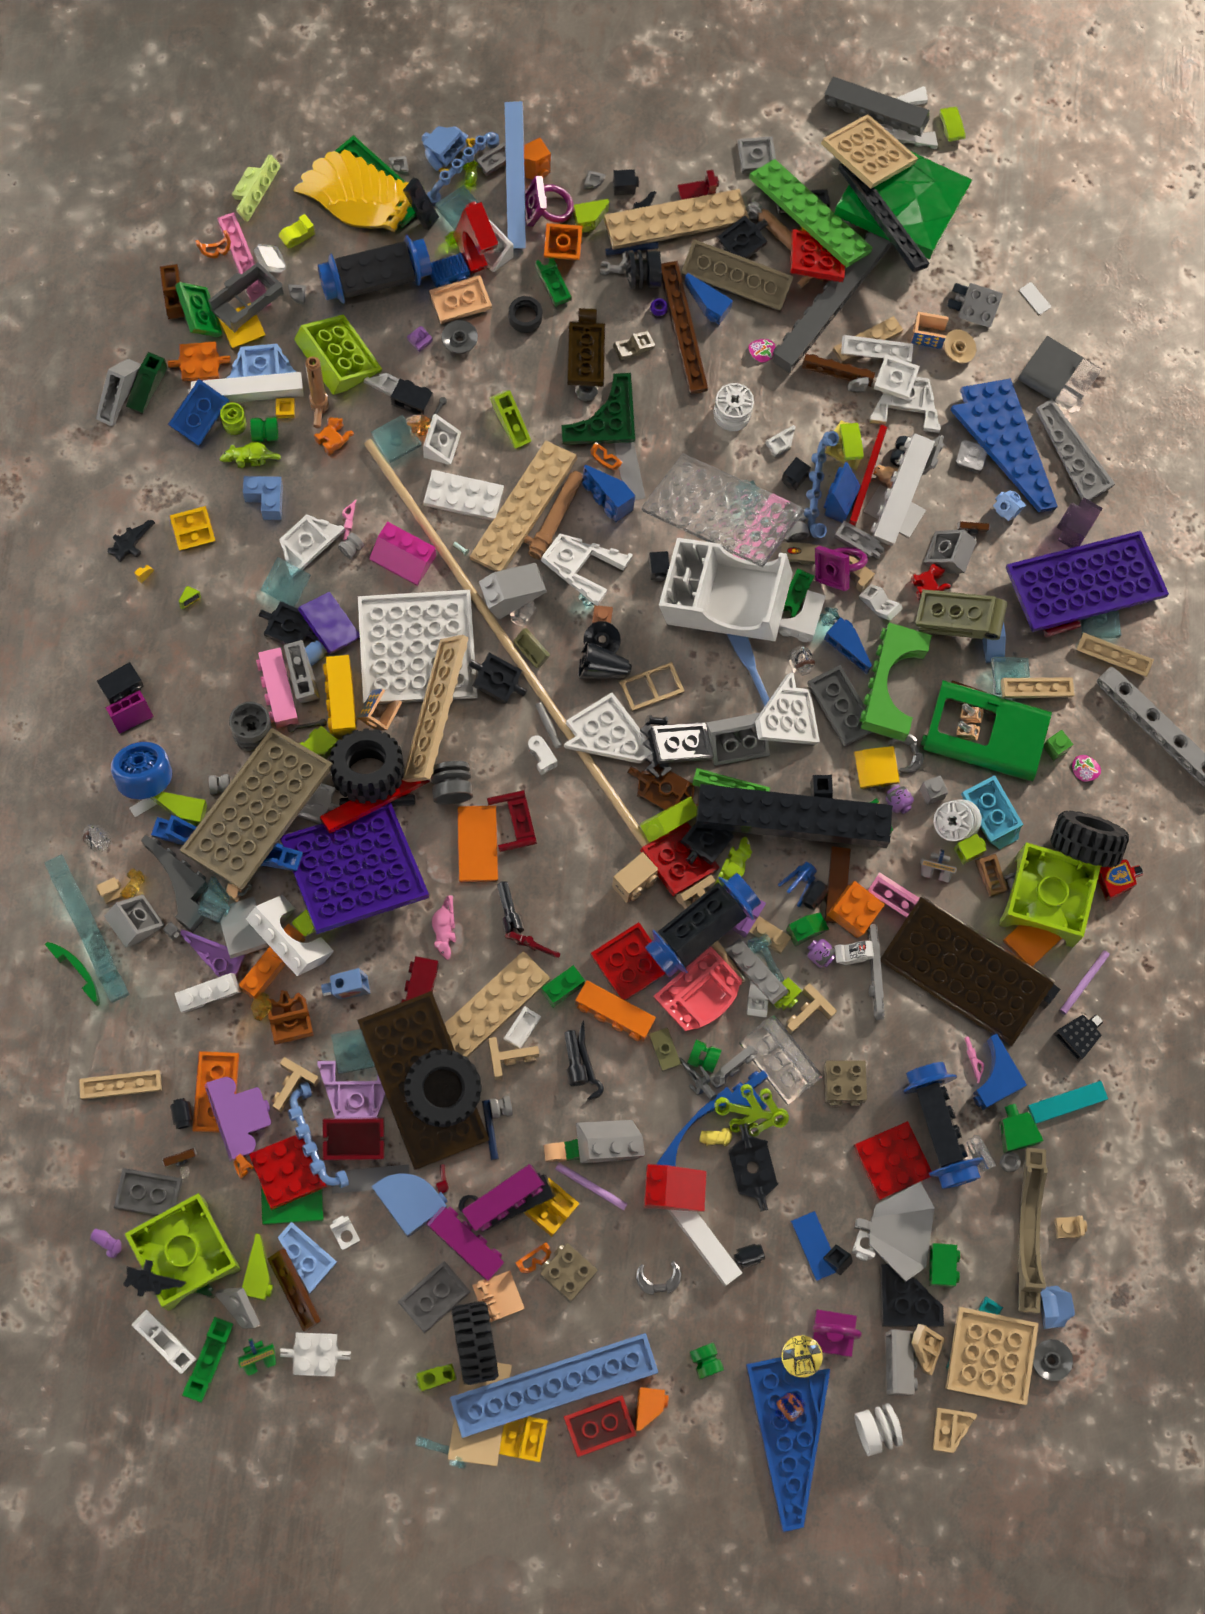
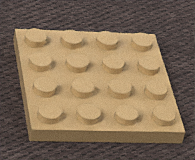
M869 114L823 138L821 145L870 189L912 166L918 159Z
M958 1307L945 1389L1027 1405L1039 1323Z

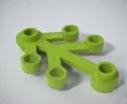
M749 1084L741 1087V1094L748 1100L751 1107L730 1103L724 1097L718 1098L714 1103L715 1111L719 1115H727L730 1111L747 1115L740 1120L732 1119L729 1122L730 1130L734 1133L740 1131L739 1126L732 1127L734 1124L743 1125L747 1123L749 1125V1134L756 1137L760 1132L771 1126L782 1128L789 1121L788 1112L783 1108L777 1107L772 1099L771 1091L767 1088L762 1089L759 1095L761 1100L766 1102L770 1111L761 1108L753 1094L752 1086ZM746 1089L750 1090V1092L744 1093ZM764 1094H769L768 1097H763ZM760 1118L767 1119L760 1124L752 1123Z

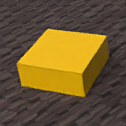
M276 398L277 418H295L294 398Z

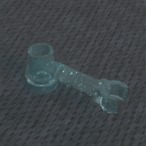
M765 934L759 938L754 937L748 940V947L754 954L762 952L769 970L780 982L784 981V977L774 963L768 948L771 945L770 937Z
M417 1436L415 1446L446 1453L447 1455L449 1453L450 1446ZM456 1456V1460H450L449 1464L465 1469L467 1462H462V1458Z

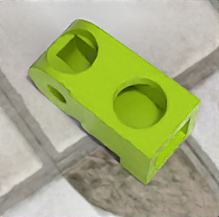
M453 1364L438 1366L415 1374L420 1393L457 1380Z

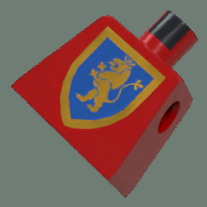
M1123 859L1116 867L1101 866L1098 883L1105 901L1108 902L1134 888L1137 885L1135 878L1143 876L1141 866L1131 867L1127 859Z

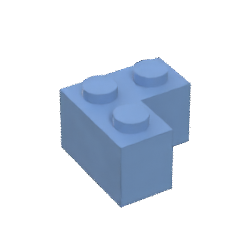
M244 476L243 496L245 502L261 503L263 520H282L283 484L281 477Z

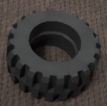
M363 728V731L354 730L350 735L347 733L343 736V740L339 739L335 743L329 761L333 764L331 766V776L336 790L340 791L343 797L348 796V799L353 802L357 799L359 803H365L366 801L376 803V800L381 799L382 801L387 798V795L391 796L396 792L395 788L398 789L402 784L401 780L404 778V761L398 742L394 738H390L388 733L383 732L382 734L377 729L371 731L369 728ZM364 758H374L384 763L380 769L369 774H360L350 769L354 763Z
M1064 811L1058 815L1050 841L1057 851L1075 860L1095 866L1111 868L1118 866L1122 862L1129 842V834L1124 828L1101 817L1079 811Z
M447 1049L434 1050L421 1056L411 1066L405 1080L404 1092L406 1101L413 1114L424 1123L436 1127L453 1126L467 1119L477 1107L482 1092L481 1078L475 1065L466 1056ZM440 1069L454 1072L462 1084V1092L458 1101L444 1108L431 1104L424 1093L425 1080L432 1072Z
M478 1301L454 1306L451 1310L463 1383L472 1385L496 1380L499 1374L486 1302Z

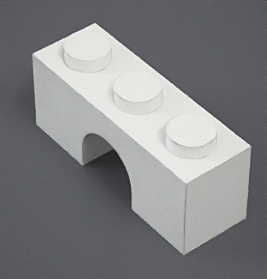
M229 973L174 994L180 1012L186 1013L203 1007L209 1002L241 993L236 975Z

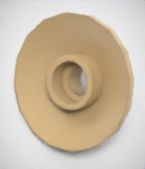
M957 329L952 330L946 335V339L943 342L947 356L954 362L965 364L975 357L977 351L976 343L968 332Z

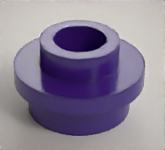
M661 298L655 299L650 305V311L655 316H663L668 311V304Z

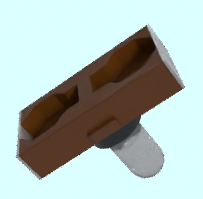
M960 521L957 523V530H967L968 534H979V531L988 532L990 524Z
M195 1148L163 1158L164 1167L171 1166V1164L174 1165V1163L176 1166L188 1163L187 1159L197 1156ZM188 1167L179 1168L184 1179L189 1178Z

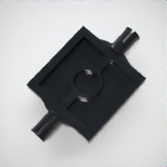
M744 216L718 235L717 239L723 245V250L748 259L767 245V240L761 234V230L768 226V222L763 219L755 225Z
M280 601L272 614L263 609L259 612V617L268 620V626L264 632V636L282 644H289L300 640L304 641L307 637L318 641L317 636L310 630V626L298 608Z
M490 652L482 664L471 659L467 665L477 671L476 679L472 686L504 704L507 703L513 692L523 697L527 692V689L518 685V678L522 670Z
M694 824L680 842L691 851L690 855L685 859L686 862L692 865L696 858L699 857L709 865H712L732 841L734 835L724 830L697 828Z

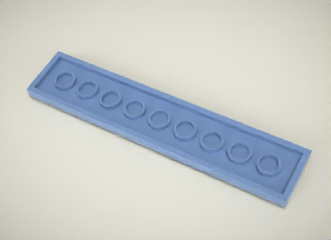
M644 1333L452 1396L450 1400L461 1437L465 1438L658 1374L659 1372L647 1335Z

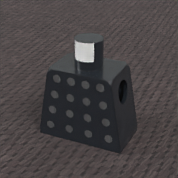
M1096 1014L1089 1020L1084 1015H1081L1059 1028L1053 1035L1079 1062L1101 1037V1033L1097 1028L1103 1024V1021Z

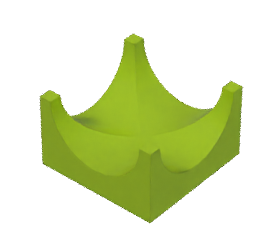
M1026 842L1016 855L1017 870L1013 887L998 926L1006 928L1012 925H1024L1040 928L1060 936L1065 940L1066 946L1073 948L1084 937L1101 866L1084 863L1061 852Z
M199 1193L125 1233L142 1269L145 1260L154 1261L151 1270L154 1274L186 1282L183 1287L161 1290V1294L156 1295L161 1306L167 1311L174 1309L181 1300L203 1286L227 1275L242 1271L223 1239L205 1199Z

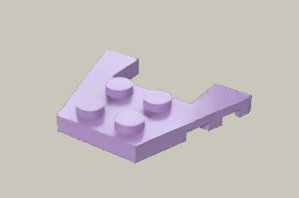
M317 1061L335 1118L378 1117L385 1097L378 1074L377 1081L336 1082V1061Z

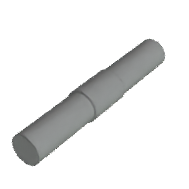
M539 702L535 706L555 748H560L562 744L543 703Z

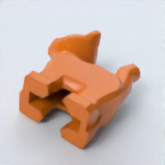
M330 417L327 420V426L320 433L314 434L315 441L319 445L322 444L324 446V451L328 456L332 455L335 450L340 449L348 441L349 437L354 435L352 430L347 431L343 436L336 432L344 426L342 418Z

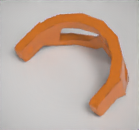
M227 230L223 231L225 237L217 243L202 244L199 240H196V245L201 254L209 258H218L219 254L225 256L231 247V240ZM227 242V246L224 250L218 247ZM217 247L215 253L206 252V248Z
M596 442L590 450L594 459L608 469L617 470L623 463L613 454L607 455V450ZM599 448L603 451L604 459L613 458L617 462L614 465L606 463L596 454L597 449Z
M238 1154L235 1157V1170L241 1179L248 1173L246 1168L252 1170L254 1167L242 1154Z
M545 1242L515 1262L520 1272L530 1273L536 1270V1264L543 1265L552 1253L549 1245ZM541 1249L546 1253L542 1260L532 1258V1266L524 1268L523 1261Z

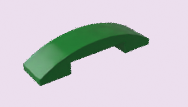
M50 942L45 943V946L60 963L66 958L87 982L82 987L83 991L96 1006H99L100 998L97 987L83 964L72 953L61 946Z
M214 1316L206 1335V1341L182 1396L202 1403L225 1351L234 1325L233 1323Z

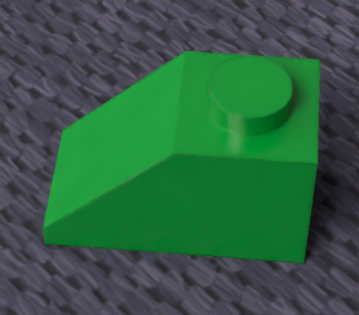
M819 912L790 923L786 931L792 937L791 940L796 947L828 931L829 927Z

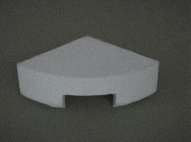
M406 156L389 158L390 166L394 171L399 174L409 175Z
M588 170L584 189H594L600 186L605 180V174Z
M288 284L291 298L297 303L305 305L306 285Z
M858 378L848 384V391L866 392L869 383L868 378Z

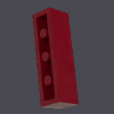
M415 956L414 962H410L408 973H411V978L406 980L404 992H407L406 999H402V1002L430 991L433 993L439 967L438 960Z

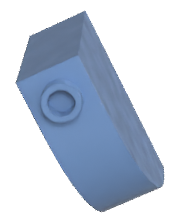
M393 1174L381 1179L372 1186L374 1192L407 1237H410L426 1225L442 1206L447 1208L445 1203L448 1201L442 1192L437 1193L427 1181L412 1174Z

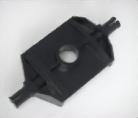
M747 1123L738 1125L741 1133L740 1140L728 1150L738 1192L741 1195L758 1200L760 1212L769 1210L765 1198L779 1183L775 1176L767 1144L768 1141L751 1137L748 1132ZM755 1162L758 1169L755 1173H750L747 1170L748 1163Z

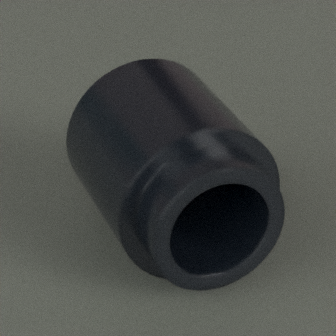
M819 880L817 882L812 881L802 896V904L811 910L819 907L828 893L827 885Z
M185 1098L174 1100V1104L170 1105L173 1125H176V1129L191 1127L193 1116L190 1101H185Z
M754 1243L736 1249L737 1254H734L737 1266L741 1265L742 1269L759 1264L762 1260H765L761 1244L756 1245Z

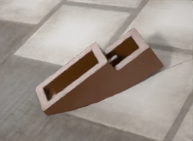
M178 264L160 266L168 319L185 317L175 287L177 283L181 282Z

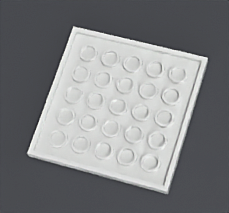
M470 590L358 596L363 704H365L372 690L381 688L385 691L378 704H389L398 700L402 703L423 701L440 639L458 635L468 637V642L462 660V667L457 678L458 683L453 693V700L477 698V688L472 686L476 679V670L467 666L471 659L475 661Z

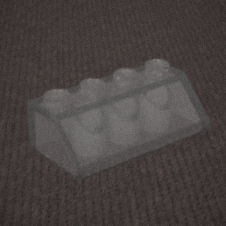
M775 1015L764 1020L739 1042L743 1049L749 1045L756 1048L758 1053L755 1054L756 1058L753 1062L760 1071L764 1070L768 1075L767 1080L787 1105L823 1078L820 1071Z

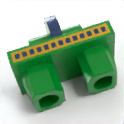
M253 1338L248 1339L250 1345L243 1348L245 1355L238 1357L240 1368H243L248 1376L258 1372L255 1363L257 1361L263 1360L266 1368L276 1365V1353L273 1343L264 1346L262 1340L254 1343Z

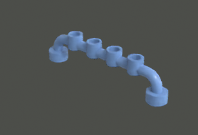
M488 132L484 136H477L475 138V145L472 148L466 147L463 151L464 156L461 159H454L452 161V168L449 171L444 170L440 173V179L433 186L432 190L427 193L433 206H438L441 203L439 190L444 185H449L451 178L455 174L461 173L462 167L467 162H472L474 155L479 150H484L486 146L496 148L499 145L497 133Z
M829 431L823 435L818 445L817 453H814L811 457L812 462L815 464V471L809 474L813 487L806 494L811 502L810 507L805 509L804 515L808 518V529L814 538H823L827 533L826 526L823 523H815V520L819 516L817 505L818 500L822 496L820 490V482L824 479L822 468L823 463L827 460L825 447L835 446L839 442V436L835 431Z
M308 1082L298 1085L299 1089L293 1091L290 1095L289 1103L291 1109L288 1110L290 1120H296L299 1126L295 1128L298 1139L304 1138L306 1145L302 1146L304 1155L306 1157L311 1156L313 1163H310L311 1172L313 1175L318 1174L322 1182L327 1185H338L340 1188L349 1186V1180L344 1170L335 1173V1178L329 1177L326 1173L324 1162L319 1156L310 1128L306 1124L302 1109L297 1103V1099L300 1096L303 1099L312 1097Z

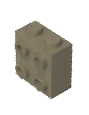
M866 1060L825 1061V1103H830V1106L833 1107L842 1106V1103H850V1106H862V1103L867 1101Z
M567 1243L565 1246L561 1244L554 1252L556 1256L551 1262L547 1260L541 1266L542 1272L540 1276L571 1303L598 1270Z

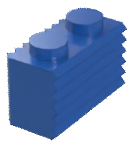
M462 253L431 263L432 275L430 276L435 288L470 278V271Z

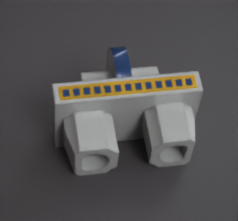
M940 849L938 854L931 853L930 858L937 859V862L921 858V876L932 878L935 868L941 870L938 880L949 882L952 874L956 873L957 868L955 866L942 863V861H950V857L944 855L943 849Z

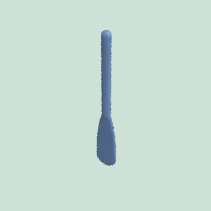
M727 634L741 662L749 670L763 704L766 706L770 699L756 669L755 657L748 637Z

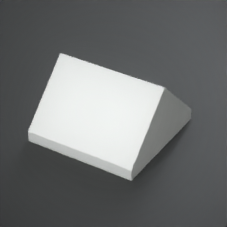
M490 221L498 241V246L496 249L485 252L484 256L488 264L487 267L492 272H495L513 258L514 244Z
M433 414L423 445V454L426 459L449 465L452 463L461 431L437 414Z

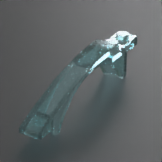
M61 854L44 862L50 878L82 939L95 973L102 983L110 1002L114 1003L130 995L63 855Z

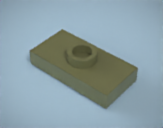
M527 628L522 629L513 640V643L536 669L540 668L550 656Z
M668 1027L649 1033L662 1072L680 1066L681 1062Z

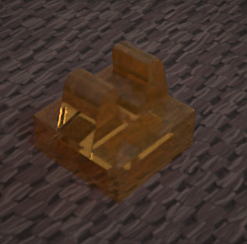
M422 414L407 417V425L411 426L412 433H418V436L427 434V429L430 427L432 419Z

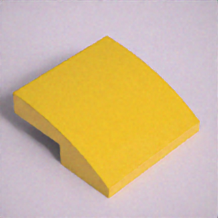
M242 306V307L236 308L235 310H236L237 312H239V311H241L242 309H245L246 307H245V306ZM257 314L240 326L235 333L218 318L231 349L266 336Z
M206 506L169 515L179 551L215 542Z
M894 746L854 752L861 789L879 785L885 787L900 783Z
M548 1178L556 1197L525 1211L524 1214L552 1237L580 1203L552 1179Z
M528 1416L504 1424L499 1454L540 1462L548 1420Z

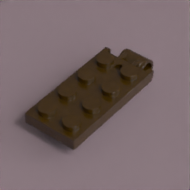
M579 308L578 322H569L567 385L604 387L605 323H596L597 309Z

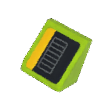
M189 586L185 587L179 599L180 608L185 609L201 598L200 591Z

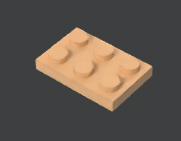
M480 275L429 290V295L440 324L492 309Z

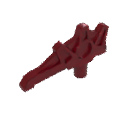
M513 931L504 936L509 940L517 942V945L529 947L534 951H541L555 958L560 957L561 953L538 944L533 940L532 936L520 935Z

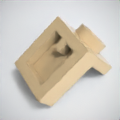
M1083 1215L1055 1218L1057 1239L1081 1238L1085 1236L1087 1223L1086 1220H1083Z

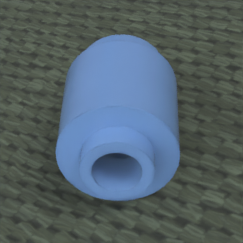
M319 641L311 642L305 647L311 667L321 660L327 652Z

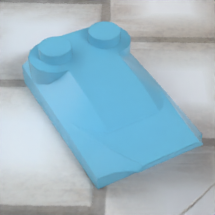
M995 775L961 793L963 800H969L980 810L982 817L980 827L990 843L1001 849L1019 839V832L1024 824Z

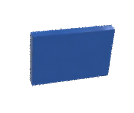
M198 379L168 425L200 446L219 418L222 407L229 403L230 400Z

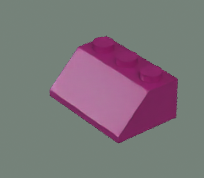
M387 521L377 537L369 560L418 586L436 558V547Z

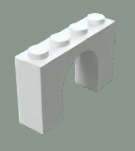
M808 590L801 612L790 619L781 618L778 632L782 636L796 637L802 642H812L826 595Z
M281 895L255 906L246 920L295 975L299 976L324 964L334 951L322 937L309 943H302L291 938L283 930L281 923L289 918L295 908Z

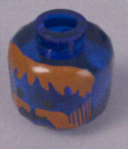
M786 1392L775 1402L777 1409L775 1414L781 1422L786 1420L788 1423H793L805 1413L804 1406L806 1404L798 1393Z

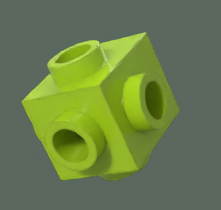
M789 977L782 982L787 988L788 993L773 1004L776 1008H781L783 1011L787 1007L791 1009L798 1002L796 998L802 992Z

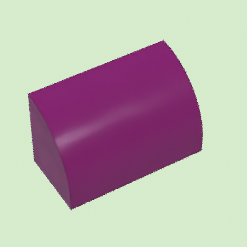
M140 690L105 707L119 734L154 717Z

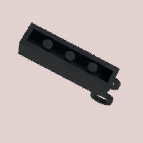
M540 1172L538 1173L545 1184L541 1187L542 1192L534 1197L531 1195L524 1199L526 1202L517 1209L514 1206L510 1208L507 1216L501 1220L496 1218L491 1221L492 1226L485 1231L556 1197L546 1174L541 1175ZM475 1195L463 1196L459 1201L460 1211L462 1212L465 1208L467 1199L471 1198L476 1201L479 1198Z

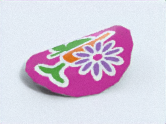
M759 339L751 342L748 349L752 357L762 363L772 359L774 356L772 353L776 346L769 339Z
M1087 755L1075 757L1072 769L1074 775L1079 780L1089 782L1099 777L1101 768L1093 758Z

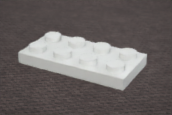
M432 470L423 503L424 506L493 521L498 514L504 485Z

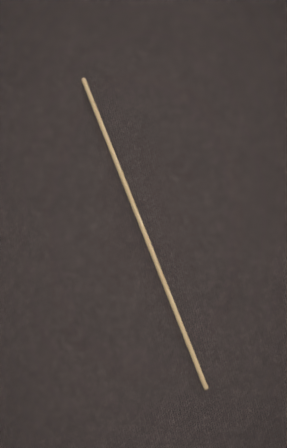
M367 440L364 445L432 544L436 547L464 590H470L471 600L517 667L522 670V674L568 741L574 738L575 735L566 725V720L488 609L373 440ZM576 751L640 845L643 847L649 844L644 832L590 754ZM687 899L681 904L686 909L692 902L690 899ZM716 941L711 947L743 980V984L746 981L720 942Z

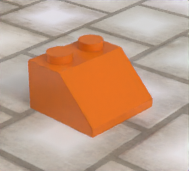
M539 137L524 145L525 178L533 180L535 176L546 177L550 173L551 153Z
M547 223L544 257L580 260L582 226Z
M643 1387L638 1389L635 1432L641 1431L668 1407L669 1395H665V1390Z

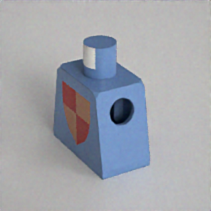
M360 968L331 975V983L321 985L323 996L333 994L337 999L371 994L368 976Z

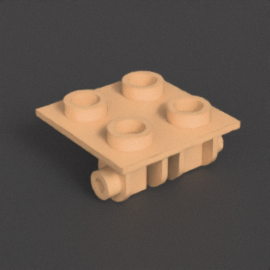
M510 1270L490 1278L489 1281L484 1279L472 1285L477 1300L487 1304L490 1322L525 1309Z

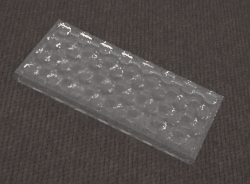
M682 453L641 507L643 512L702 540L721 544L726 551L762 568L804 513L802 506Z

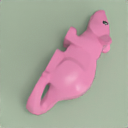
M451 895L446 897L442 907L432 917V927L437 940L434 942V946L447 960L451 956L449 943L451 940L456 942L455 932L452 933V929L455 928L453 896Z

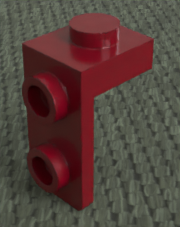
M707 170L705 180L679 184L677 188L680 200L715 194L716 188L719 187V180L714 175L713 170Z

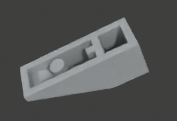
M303 641L285 644L284 649L296 699L301 703L320 699L316 680Z

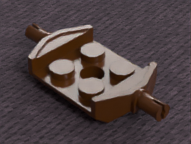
M660 764L653 768L659 774L658 778H655L647 770L640 772L632 766L627 772L639 780L637 797L640 798L641 796L663 810L689 797L693 799L694 785L672 771L661 777L660 775L664 769L658 767ZM668 784L672 790L665 793L661 790V786Z

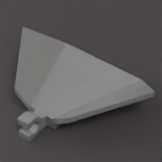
M919 1182L876 1204L871 1221L857 1218L855 1228L869 1231V1245L906 1282L926 1268L935 1208L922 1183Z

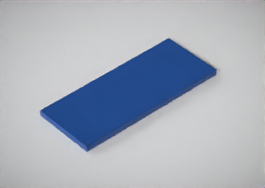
M815 1211L792 1220L791 1223L816 1281L836 1273L823 1260V1257L831 1248Z

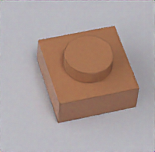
M594 605L592 624L598 621L611 623L613 607Z

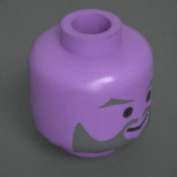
M896 785L887 791L886 802L888 805H893L892 811L894 813L901 812L905 814L912 809L911 805L914 802V798L907 787Z
M820 939L818 942L814 940L807 947L810 950L807 955L808 958L819 968L823 966L827 968L836 958L835 948L825 939Z

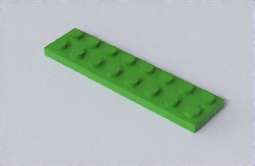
M776 159L750 173L749 179L846 268L872 252L873 247L839 216L835 215L828 206Z

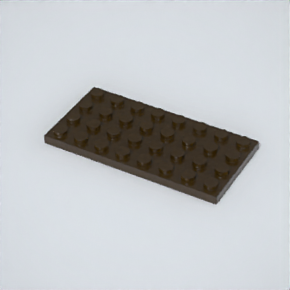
M922 895L880 958L883 964L993 1035L998 1034L999 1038L1010 1046H1013L1055 983V980Z
M432 991L357 1020L414 1170L489 1141L477 1107L467 1119L456 1125L436 1127L426 1124L417 1118L407 1104L404 1092L405 1080L414 1062L421 1056L434 1050L447 1049L455 1051ZM436 1070L425 1080V1096L434 1106L449 1107L455 1104L461 1096V1081L450 1070Z

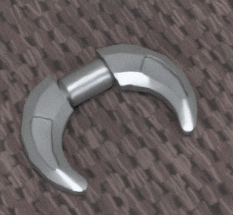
M911 734L907 736L905 741L891 738L888 746L895 742H903L910 745L915 755L913 756L912 763L905 768H900L899 771L912 773L918 770L924 760V753H921L916 743L918 740Z
M672 1261V1277L664 1284L653 1285L652 1282L645 1278L643 1273L644 1265L641 1264L636 1275L638 1286L645 1293L654 1295V1292L667 1291V1293H671L677 1289L681 1282L680 1268Z

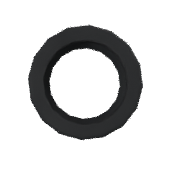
M530 296L518 297L509 306L508 319L510 325L519 332H532L539 328L542 323L543 309L535 298ZM521 307H530L535 310L536 318L530 322H521L515 317V311Z

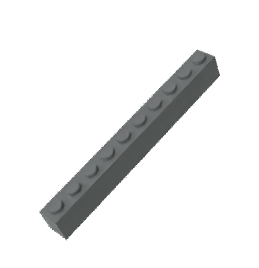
M869 231L866 233L864 240L873 247L872 252L849 267H845L843 282H831L829 280L826 283L824 292L822 294L819 293L815 297L812 307L808 306L803 314L804 317L795 322L792 332H787L783 338L784 342L775 347L772 353L774 354L772 362L787 372H792L888 251L892 244L891 241Z

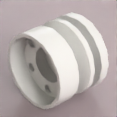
M729 383L718 391L713 411L717 425L728 431H739L746 427L750 421L754 405V397L750 389L739 383Z
M959 799L943 803L937 809L934 815V826L942 838L948 841H959L969 838L978 832L982 817L980 810L974 803L969 800ZM954 817L957 818V819H956V823H957V824H953V822H954V819H953V818H954Z
M889 1403L883 1405V1411L879 1406L875 1407V1417H873L869 1410L858 1412L854 1415L862 1446L868 1456L881 1453L882 1442H884L889 1450L893 1449V1443L896 1447L903 1445L901 1426L897 1415Z

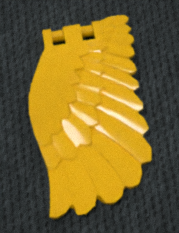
M343 150L341 153L335 151L328 152L325 158L315 160L312 165L313 170L303 173L301 176L303 182L294 187V192L318 200L342 223L357 228H386L395 232L398 228L397 224L403 220L407 214V209L411 207L403 192L408 182L403 183L400 179L395 181L393 176H386L382 170L378 172L374 165H367L362 157L355 158L347 150Z

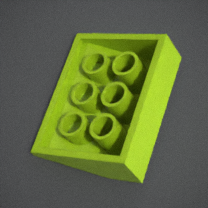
M344 314L301 325L294 338V341L307 359L313 356L320 360L323 382L332 395L348 391L364 382L365 378H371L382 371V367Z

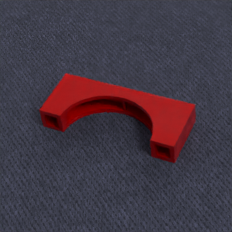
M475 201L466 205L453 234L459 251L463 254L470 275L487 268L488 264L484 253L496 249L498 246V241L482 202L476 204Z

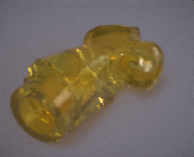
M132 868L127 873V877L131 880L120 893L125 900L135 897L141 883L145 882L144 875L140 870L136 871Z

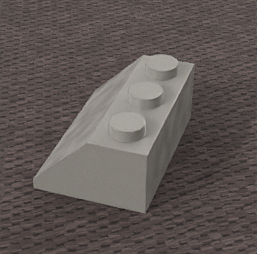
M760 713L706 722L714 766L770 756L769 740H758L755 720Z
M633 1120L576 1123L580 1163L637 1160L645 1156L643 1136Z
M892 1329L886 1332L887 1395L911 1396L915 1395L914 1391L918 1389L917 1378H914V1370H917V1358L914 1357V1348L911 1344L913 1331Z

